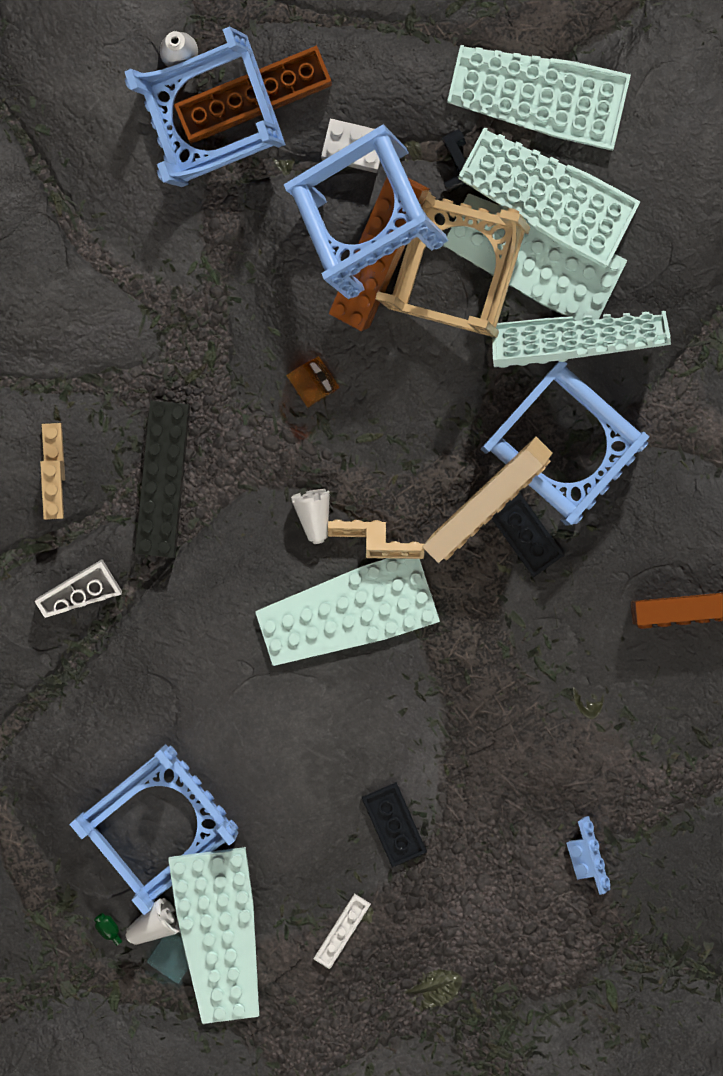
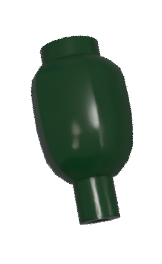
M104 913L99 914L94 919L96 930L104 939L112 940L116 946L119 945L122 940L118 936L119 928L110 916L104 915Z

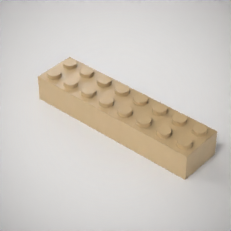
M535 437L442 524L422 547L438 563L443 559L447 561L457 548L460 549L470 536H474L483 524H487L496 512L501 511L509 500L515 498L522 488L529 485L532 479L546 468L551 462L549 457L552 455V452Z

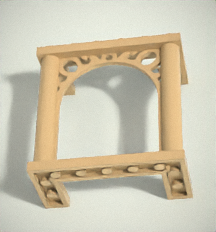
M428 192L422 209L439 229L443 231L455 226L474 228L483 233L494 248L496 257L495 272L481 318L469 316V319L466 320L408 304L422 255L426 248V245L417 237L412 239L407 245L393 294L390 295L378 291L375 299L390 310L497 338L499 330L496 328L524 234H529L530 226L523 216L519 214L518 210L508 208V211L501 209V213L497 212L494 215L484 208L475 210L471 209L472 206L461 203L459 206L453 204L454 202L448 199L436 200V197L432 196L431 192ZM437 213L444 215L445 223L443 225H438L435 222V215ZM448 214H450V216H451L452 218H455V216H456V221H454V222L449 221V215H448ZM469 220H473V224L469 225ZM486 225L492 227L490 231L484 229ZM504 229L505 235L501 239H493L495 231ZM505 243V245H502L503 249L499 250L498 244Z

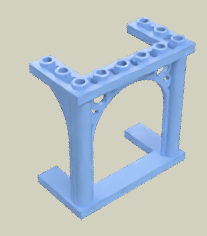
M232 27L223 29L227 41L226 44L177 65L148 73H141L133 69L125 71L127 87L145 96L146 101H144L147 111L151 113V124L157 130L159 136L157 137L158 144L164 150V161L157 164L159 169L157 174L163 183L184 187L189 185V180L269 147L275 146L279 148L286 145L248 37ZM242 57L264 121L256 123L259 133L216 150H199L190 146L177 132L173 120V105L179 90L191 78ZM173 84H175L174 90H171L170 88L166 87L167 85L171 87ZM161 91H166L170 96L169 101L162 102L158 98V94ZM162 106H167L168 111L166 114H164L165 110ZM176 141L180 143V148L178 149L177 145H175ZM188 149L190 152L188 160L181 162L180 155L182 151ZM198 153L200 158H195V154Z
M384 124L284 184L286 191L294 197L325 270L321 273L323 279L347 299L354 298L365 290L363 284L353 275L359 273L366 266L376 263L383 256L393 253L400 246L409 244L412 239L419 238L431 251L442 247L444 243L448 242L446 234L423 211L399 160L409 154L407 148ZM375 150L394 192L395 203L390 221L381 233L367 242L355 245L338 242L328 233L318 210L320 206L327 203L326 198L314 186ZM402 208V211L406 212V214L399 213V210ZM396 220H406V224L399 228L395 227ZM345 250H349V257L341 261L342 253Z
M564 361L555 364L505 423L482 446L481 450L485 454L491 451L504 464H507L519 452L502 437L547 386L555 380L599 420L605 431L607 441L603 462L588 478L575 483H561L540 473L529 484L532 489L563 516L560 521L565 525H573L583 518L581 513L586 508L590 510L597 502L595 498L598 494L603 495L610 486L607 484L612 479L616 480L623 473L621 471L622 467L625 464L629 466L636 458L634 454L642 451L648 445L646 440L649 436L645 432L640 433L570 371L566 367L567 363ZM613 430L615 435L618 433L620 436L612 438L610 433ZM615 441H621L625 444V448L617 452L611 448V445ZM612 454L620 456L619 458H614V462L609 461V457ZM600 470L603 471L602 476L598 475V472ZM586 483H589L591 485V488H587V494L585 495V490L583 486ZM573 487H578L581 491V497L578 501H574L571 497ZM560 488H567L566 497L563 496L564 492H561Z
M166 744L147 763L86 813L82 812L69 824L81 839L87 835L91 838L136 893L132 901L143 915L151 910L156 901L155 899L172 886L170 866L144 886L96 828L99 823L139 791L152 786H165L182 793L191 802L197 816L195 839L189 849L182 855L215 851L225 842L228 845L232 844L238 835V826L233 820L229 821L225 817V810L220 805L216 806L212 801L214 799L212 794L208 790L204 791L200 786L202 783L196 775L192 776L188 772L190 769L183 760L180 762L176 757L177 752L171 745L168 747ZM167 769H172L174 772V779L171 782H166L164 779V773ZM158 772H160V773H159L160 781H158V782L154 781L153 778H154V777H157L156 774H157ZM178 776L180 777V782H183L181 787L176 784ZM194 794L195 799H191L190 795ZM205 808L204 811L210 814L203 816L200 813V809ZM212 819L216 825L212 829H207L202 826V821ZM204 832L210 835L208 837L205 835L204 839H202L200 833Z

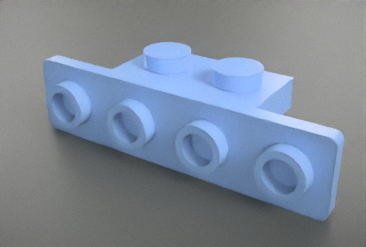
M586 816L578 821L582 839L572 840L566 844L577 880L594 877L598 892L601 895L610 890V880L606 876L605 863L601 858L599 843L593 832V823L590 821L589 816Z

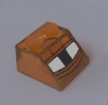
M319 356L286 375L308 409L340 389Z

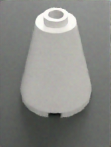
M173 31L162 41L160 56L167 67H171L198 56V47L190 35L184 32Z
M325 489L306 491V494L303 496L298 493L291 497L309 541H313V544L323 543L324 539L328 537L330 494Z
M165 898L157 900L148 913L142 914L127 928V940L134 945L178 933L180 927L178 919H175L173 914L175 909L171 903Z

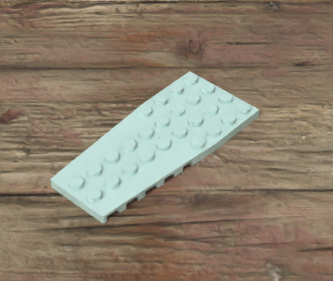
M461 45L447 102L552 137L613 151L631 75L574 61L553 58L545 59L540 56L532 55L531 57L519 53L511 54L498 50L490 51L483 50V48H469Z
M484 128L458 178L506 210L508 208L518 210L519 214L523 216L528 224L554 241L607 268L640 201L570 165L565 166L555 158H547L535 149L533 151L527 149L517 141L514 143L505 139V136L501 134L496 135L487 131V128Z
M468 194L464 201V204L472 206L471 209L478 210L479 208H484L494 215L497 212L501 213V209L506 210L500 205L472 194ZM469 220L468 224H473V220ZM528 224L530 226L529 234H524L509 286L516 288L524 295L566 317H573L574 321H581L583 316L592 315V320L599 319L627 260L614 254L608 267L604 268L554 241ZM486 225L484 229L490 231L492 227ZM451 227L447 236L448 242L444 243L443 246L493 276L496 257L489 239L483 233L471 227ZM498 229L495 231L493 239H501L505 235V230ZM505 243L498 244V249L502 250V245H505Z
M662 311V315L642 312V315L639 317L630 316V313H623L621 318H611V314H604L603 319L592 320V315L583 316L581 321H574L573 317H557L497 323L498 337H492L494 367L501 368L508 367L509 365L525 366L529 363L545 364L549 361L564 362L572 358L671 344L666 311Z
M386 558L354 569L256 611L273 666L385 640L440 622L420 559Z
M246 847L169 857L176 914L202 1023L258 1017L259 996L254 903Z

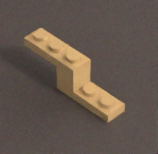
M62 423L42 424L44 461H40L44 520L63 519L62 481H65Z
M342 520L328 521V537H366V558L424 559V548L422 547L424 544L419 542L400 543L397 541L386 543V522L378 520L371 522H362L360 520H353L352 522H344Z

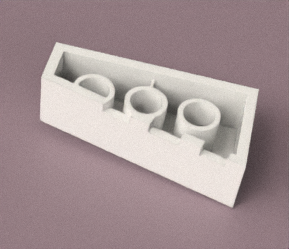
M101 559L36 598L35 603L46 618L121 595L122 590Z

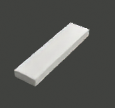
M354 893L316 953L314 960L330 969L371 903Z

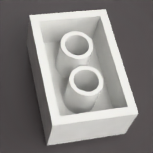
M330 119L321 155L322 160L327 159L374 129ZM373 150L350 164L349 167L378 173L380 160L376 151Z

